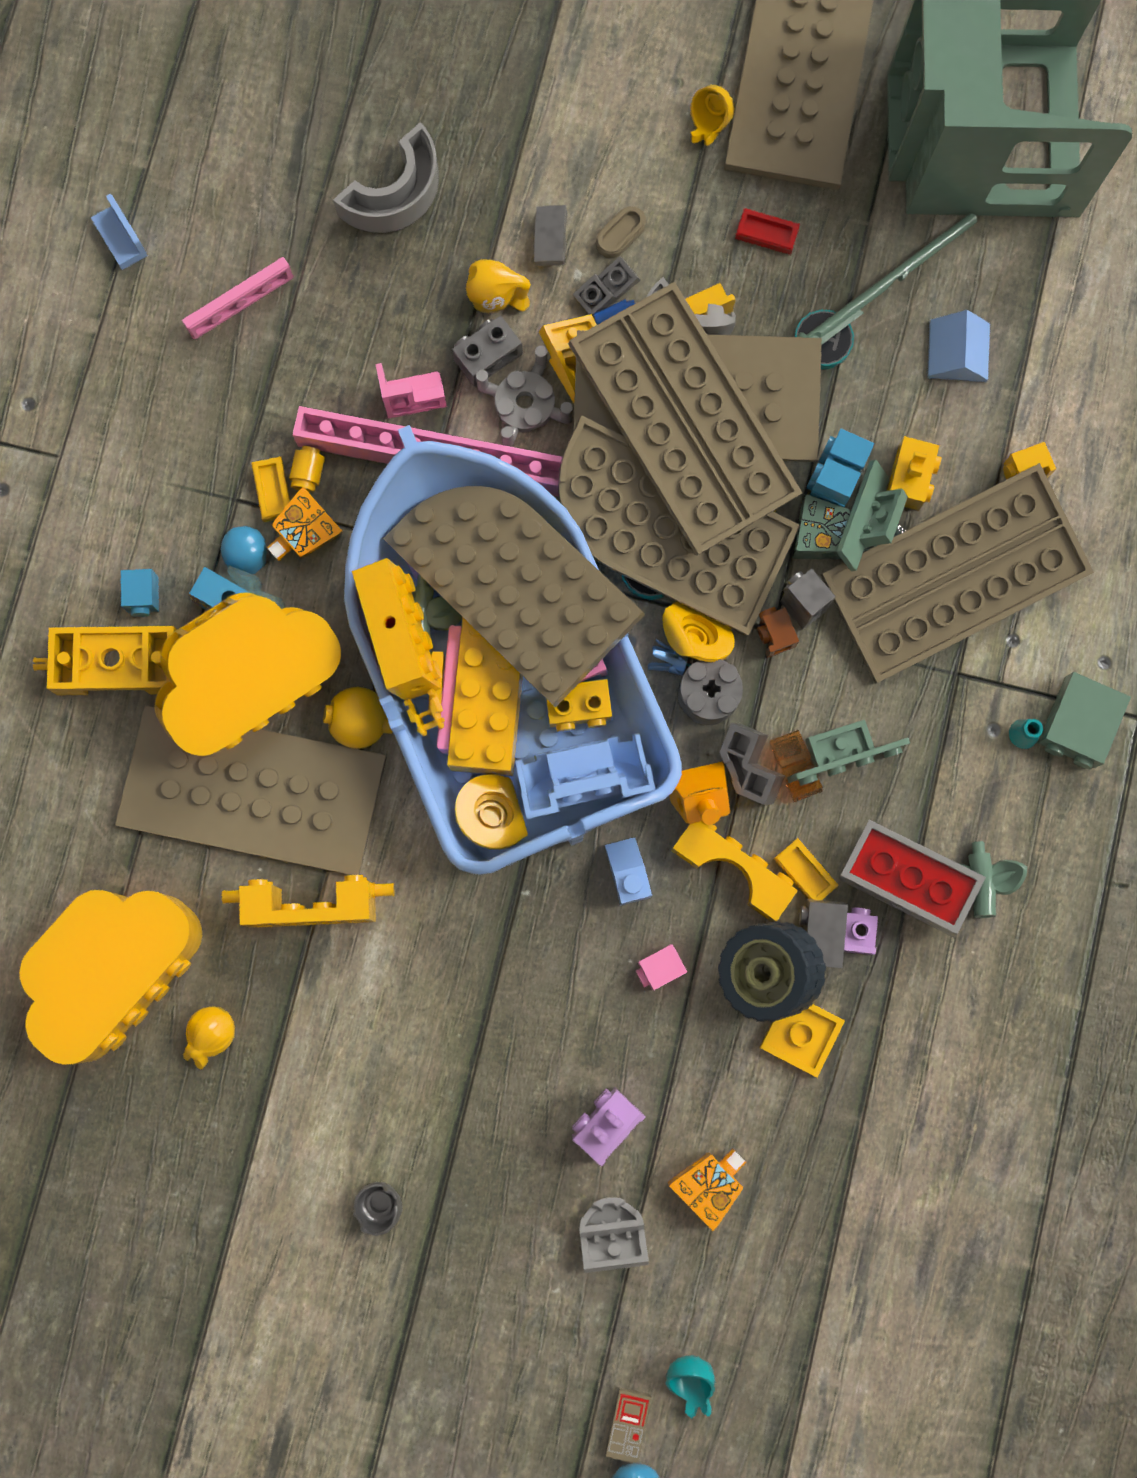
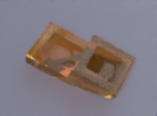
M799 730L770 740L773 754L781 774L785 775L784 781L793 802L823 792V786L819 778L817 781L800 786L799 781L788 783L787 777L814 768L810 761V753Z

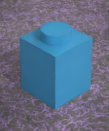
M152 569L121 570V607L128 613H131V616L147 617L150 616V612H159V578Z

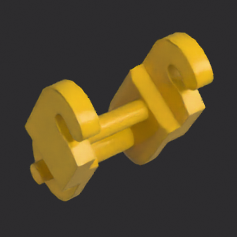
M434 689L427 691L428 695L432 696V699H430L432 706L429 710L417 714L415 706L410 699L404 701L405 706L409 707L407 714L411 723H416L417 732L422 736H426L427 730L436 726L440 729L444 728L445 719L440 714L443 708ZM432 714L434 720L424 724L422 717Z

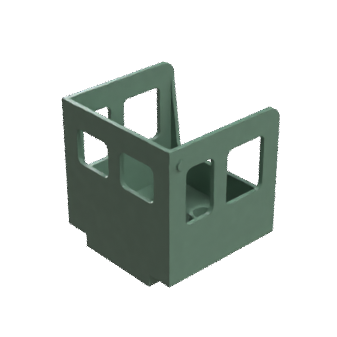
M1101 0L912 1L887 72L888 181H906V214L968 215L973 213L974 215L1036 217H1080L1132 139V128L1126 124L1079 119L1077 45ZM1001 9L1057 10L1062 12L1056 25L1048 30L1001 29ZM1007 66L1043 68L1047 73L1048 114L1016 110L1006 106L1003 101L1002 69ZM1031 141L1047 142L1049 145V168L1004 167L1017 143ZM1079 142L1092 143L1080 163ZM1005 183L1050 184V187L1046 190L1010 189Z

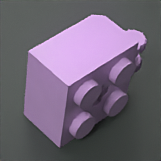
M616 1088L611 1092L605 1089L594 1101V1105L597 1108L590 1116L583 1113L572 1126V1129L575 1131L572 1134L573 1141L600 1166H603L609 1155L623 1142L634 1127L645 1118V1115Z

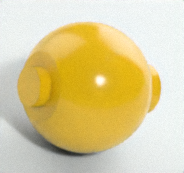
M364 687L344 689L333 697L330 705H325L323 723L328 724V730L332 737L346 747L354 749L366 748L376 743L383 733L392 734L378 694Z

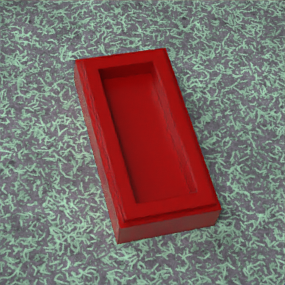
M744 208L735 239L791 255L800 224Z

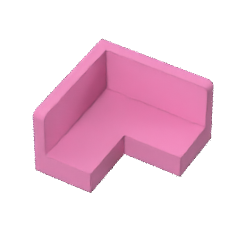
M382 363L375 364L388 419L447 407L439 372L387 382Z

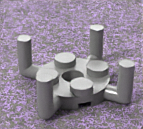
M540 345L536 347L535 363L531 372L513 371L500 385L489 382L488 373L485 370H479L476 373L478 390L495 397L497 414L506 426L501 430L502 444L504 446L512 447L519 432H531L533 429L547 424L550 419L564 424H569L572 421V404L564 402L561 404L560 409L554 407L553 388L542 377L547 366V349L545 346ZM521 396H529L532 398L533 404L529 408L524 409L520 408L516 401Z

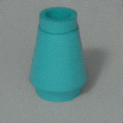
M1036 719L1016 720L1010 726L1009 738L1016 747L1029 749L1038 742L1043 732V725Z

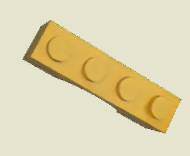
M703 821L689 824L671 851L696 869L712 861H724L736 866L748 882L749 899L747 905L769 921L777 922L798 891L792 887L794 881L781 872L775 875L767 869L769 864L756 854H753L751 857L741 851L743 846L732 837L727 836L725 839L715 832L717 829L715 825H707Z

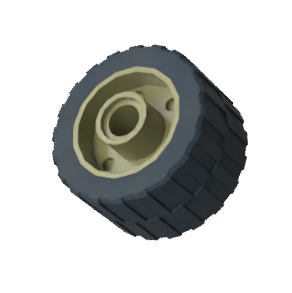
M769 922L741 929L736 932L734 937L727 941V945L720 955L718 980L724 992V997L736 1011H739L748 1019L752 1018L759 1022H773L797 1015L813 1005L815 999H818L821 994L820 991L825 983L826 964L823 960L822 950L819 949L816 940L806 933V930L788 922Z

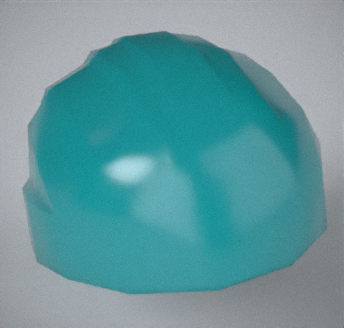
M695 1355L677 1358L670 1364L666 1373L665 1383L667 1388L687 1401L685 1413L691 1419L696 1416L698 1407H700L704 1415L709 1417L711 1415L709 1398L715 1391V1377L711 1364Z

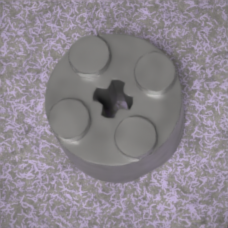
M720 659L716 662L699 660L691 664L683 675L678 690L679 704L683 711L696 723L702 725L719 724L729 718L739 705L743 694L742 680L736 667ZM707 686H711L713 691H717L713 698L708 697V692L704 691Z

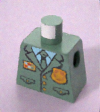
M805 495L801 503L798 521L800 527L796 533L792 558L841 559L837 554V548L851 510L810 495Z

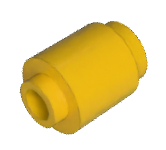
M302 446V450H295L289 477L292 481L291 488L299 491L304 487L308 493L315 492V487L319 486L325 460V457L320 455L319 449L311 446Z

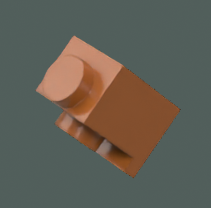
M772 607L759 613L761 620L757 630L762 643H768L769 647L765 652L767 658L797 646L799 639L786 608L777 611L776 607Z

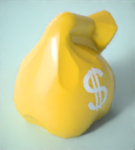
M481 259L470 265L466 292L467 297L479 312L498 313L505 309L508 304L520 311H525L530 306L527 295L531 284L526 277L495 260Z

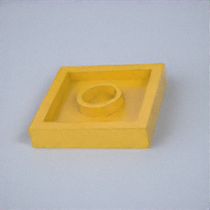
M813 1004L797 1015L773 1021L759 1048L817 1078L845 1020Z

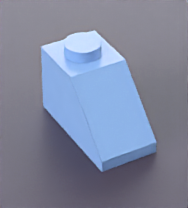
M635 837L605 845L620 906L651 898L652 893Z

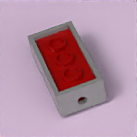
M871 820L868 821L840 876L841 881L954 938L957 936L986 878Z

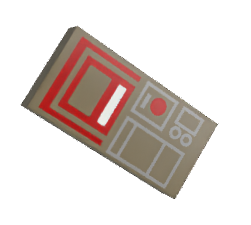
M619 1387L605 1453L606 1457L638 1463L652 1398L651 1394Z

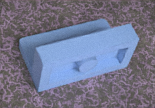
M110 193L106 198L111 206L92 216L91 219L123 270L148 255Z

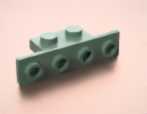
M877 460L869 462L837 548V554L851 572L857 571L865 547L892 543L908 497L902 488L885 491L890 478Z
M861 720L806 738L805 741L815 768L787 777L788 783L799 781L800 786L817 781L816 774L827 771L830 777L847 771L845 765L853 762L856 763L857 767H861L875 762L873 758L875 755L883 753L884 757L888 758L903 753L901 747L910 744L909 738H905L875 748L866 721Z

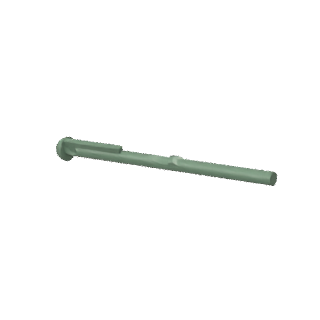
M973 213L968 214L807 335L800 332L796 337L822 338V344L861 316L863 312L860 309L881 295L897 278L899 281L904 280L911 271L976 224L977 217Z

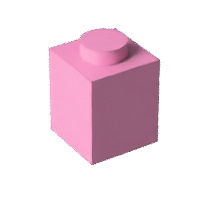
M673 944L639 961L640 969L636 970L643 987L650 986L652 991L687 973Z

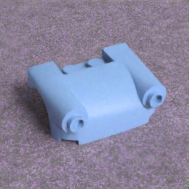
M632 734L633 740L620 742L619 736L536 754L534 755L535 761L523 764L522 759L516 760L515 763L527 819L559 812L558 808L618 794L627 797L654 791L655 785L650 764H647L640 734Z

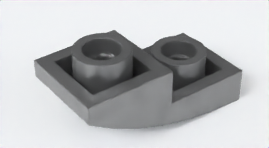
M566 205L537 206L534 238L535 266L564 265L567 245L565 237L567 223Z
M619 256L598 276L594 274L573 295L589 315L592 314L594 317V313L609 307L633 288L640 279L625 260Z

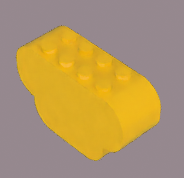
M243 592L231 595L174 631L165 640L161 649L160 661L162 669L169 680L157 693L155 699L156 717L169 737L187 753L205 756L216 753L224 747L226 750L231 749L243 740L241 736L248 731L256 732L269 723L268 718L275 713L284 714L296 705L294 701L301 696L309 697L322 688L320 684L331 677L339 665L341 658L340 643L329 624L321 616L296 607L280 608L272 600L252 593Z
M93 890L78 896L30 948L21 962L20 981L27 995L34 1000L26 1017V1032L31 1043L45 1057L59 1064L92 1062L103 1057L110 1049L115 1051L126 1040L127 1036L124 1033L131 1025L137 1026L148 1015L147 1007L154 1000L158 1002L167 994L170 989L168 986L170 981L175 976L181 977L191 966L189 960L197 952L202 940V927L197 915L179 899L155 891L138 892L129 898L103 890Z

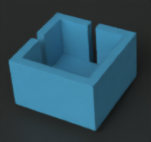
M840 429L836 438L830 436L818 461L819 463L806 489L811 491L810 496L845 507L861 475L860 470L864 468L875 443L844 429Z

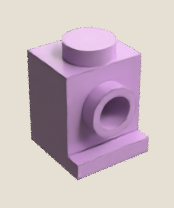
M852 908L851 913H847L844 952L866 955L876 954L875 943L878 916H870V909ZM861 924L866 928L864 936H859L856 933L857 925Z

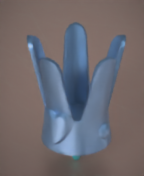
M656 639L657 643L667 649L653 646L654 657L669 663L651 662L648 664V670L668 671L669 673L683 676L685 667H690L691 665L687 663L688 656L679 655L670 646Z

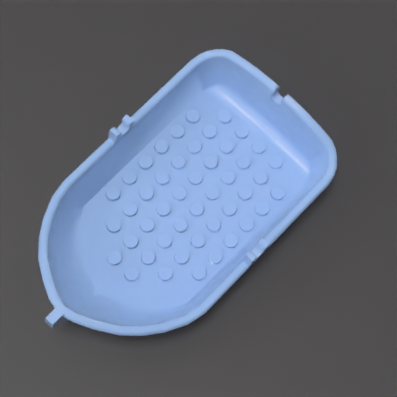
M410 425L399 429V436L404 448L393 456L377 478L360 507L350 536L345 564L344 602L353 637L441 848L449 861L459 870L478 875L493 873L561 842L569 841L570 845L573 846L582 842L584 834L594 828L664 800L674 791L682 775V763L678 748L630 642L628 632L603 658L607 675L601 677L599 674L582 681L608 680L612 719L606 721V726L588 728L587 723L576 724L575 730L557 732L556 727L550 728L546 698L523 676L515 761L522 759L523 764L535 761L534 755L616 736H619L620 742L633 740L632 734L638 733L640 734L646 763L650 764L655 790L627 797L618 794L558 808L559 812L527 819L516 763H514L513 776H501L509 777L513 782L528 835L514 846L494 850L473 843L462 833L455 818L454 809L457 795L468 781L485 774L451 771L447 766L448 754H442L436 747L438 726L427 730V735L422 736L417 732L416 723H411L407 714L409 707L405 706V700L386 690L352 571L387 558L396 566L399 565L403 572L409 573L414 585L417 586V579L406 561L383 538L406 514L424 500L443 491L466 486L491 487L508 492L523 500L597 569L598 567L581 529L568 510L542 485L520 469L490 454L462 446L435 441L417 442ZM434 589L433 598H435V597H442V596ZM462 619L456 626H462ZM430 627L433 649L429 650L430 654L432 651L444 652L446 660L449 630H434ZM428 694L411 699L417 714L428 710ZM430 715L422 717L424 724L434 720Z

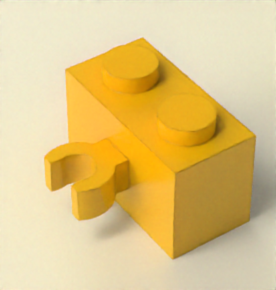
M906 436L903 437L898 445L887 491L902 488L908 496L904 507L919 511L925 502H930L934 491V485L930 484L932 474H937L941 463V457L937 456L940 445Z

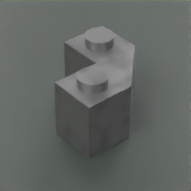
M731 723L720 754L723 762L728 767L736 793L763 805L774 804L785 775L757 764L768 735L743 724Z

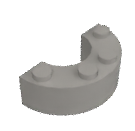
M421 122L399 141L401 157L406 166L404 173L398 181L388 187L375 189L365 187L354 180L333 199L337 216L344 222L363 231L385 233L409 226L428 210L437 193L439 170L433 140Z

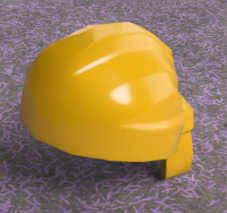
M709 85L703 87L693 96L691 117L697 129L691 132L692 143L704 140L706 146L712 144L714 139L717 138L718 133L732 120L734 115L733 100L729 93L721 86Z
M209 1006L198 1010L191 1016L186 1027L187 1046L183 1057L187 1061L191 1058L194 1059V1063L199 1070L206 1066L208 1057L218 1055L230 1046L235 1034V1025L229 1012L221 1007Z

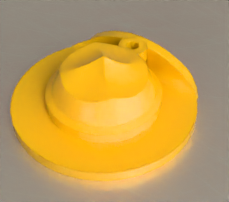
M678 602L665 609L662 618L663 628L668 643L676 653L705 662L724 660L730 655L735 643L731 628Z
M496 774L480 775L471 779L462 787L455 801V818L460 830L470 841L487 849L499 850L514 846L528 835L516 791L509 777Z

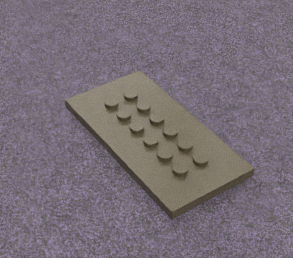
M756 0L724 170L839 190L873 0Z
M675 282L569 341L568 345L696 556L802 494L801 489Z
M577 330V336L585 331ZM707 334L782 460L789 462H817L822 338ZM576 358L574 429L579 418L584 416L623 436Z
M1039 463L893 537L892 543L877 545L863 552L857 571L851 572L847 565L842 563L820 575L825 585L836 596L833 601L874 683H879L1094 573Z
M144 707L115 826L332 872L360 875L387 758L386 755L260 729L256 732L250 730L242 735L241 738L243 740L231 749L226 750L224 747L216 753L198 756L182 750L169 737L156 717L155 707Z

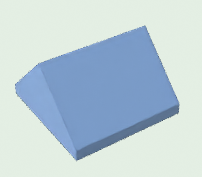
M969 310L931 319L929 323L927 378L987 382L990 323Z

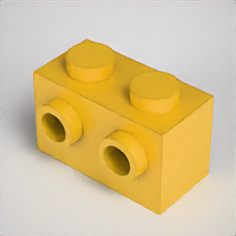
M607 679L579 683L556 707L546 699L550 728L556 727L557 732L575 730L576 724L587 723L588 728L606 726V721L612 719Z

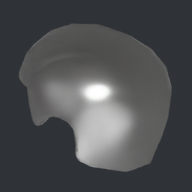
M374 1182L364 1186L356 1195L353 1216L358 1220L361 1226L360 1230L363 1233L379 1236L388 1233L399 1221L402 1213V1202L400 1196L391 1185L385 1182Z

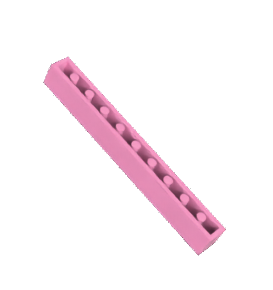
M299 406L292 435L298 447L311 446L323 452L388 464L393 456L404 448L398 430L405 426ZM411 428L417 442L435 441L490 454L520 469L542 485L552 496L559 497L558 477L562 456Z

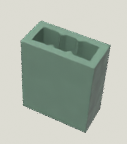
M1072 672L1064 678L1038 744L1045 746V751L1059 757L1065 755L1074 759V764L1085 769H1092V767L1096 768L1103 765L1131 696L1076 672Z

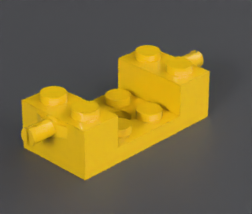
M174 626L49 628L48 658H33L35 663L33 664L34 671L47 670V689L57 696L88 695V691L145 690L149 694H157L160 688L169 680L161 666V649L165 640L177 629ZM110 651H118L120 655L118 663L111 667L106 666L104 663L105 655Z
M363 875L344 876V881L336 882L337 908L336 904H332V902L313 903V909H305V906L300 904H282L281 888L273 886V882H268L267 879L248 880V886H239V890H223L222 903H239L240 925L250 928L376 922L375 898L379 896H395L394 883H372Z

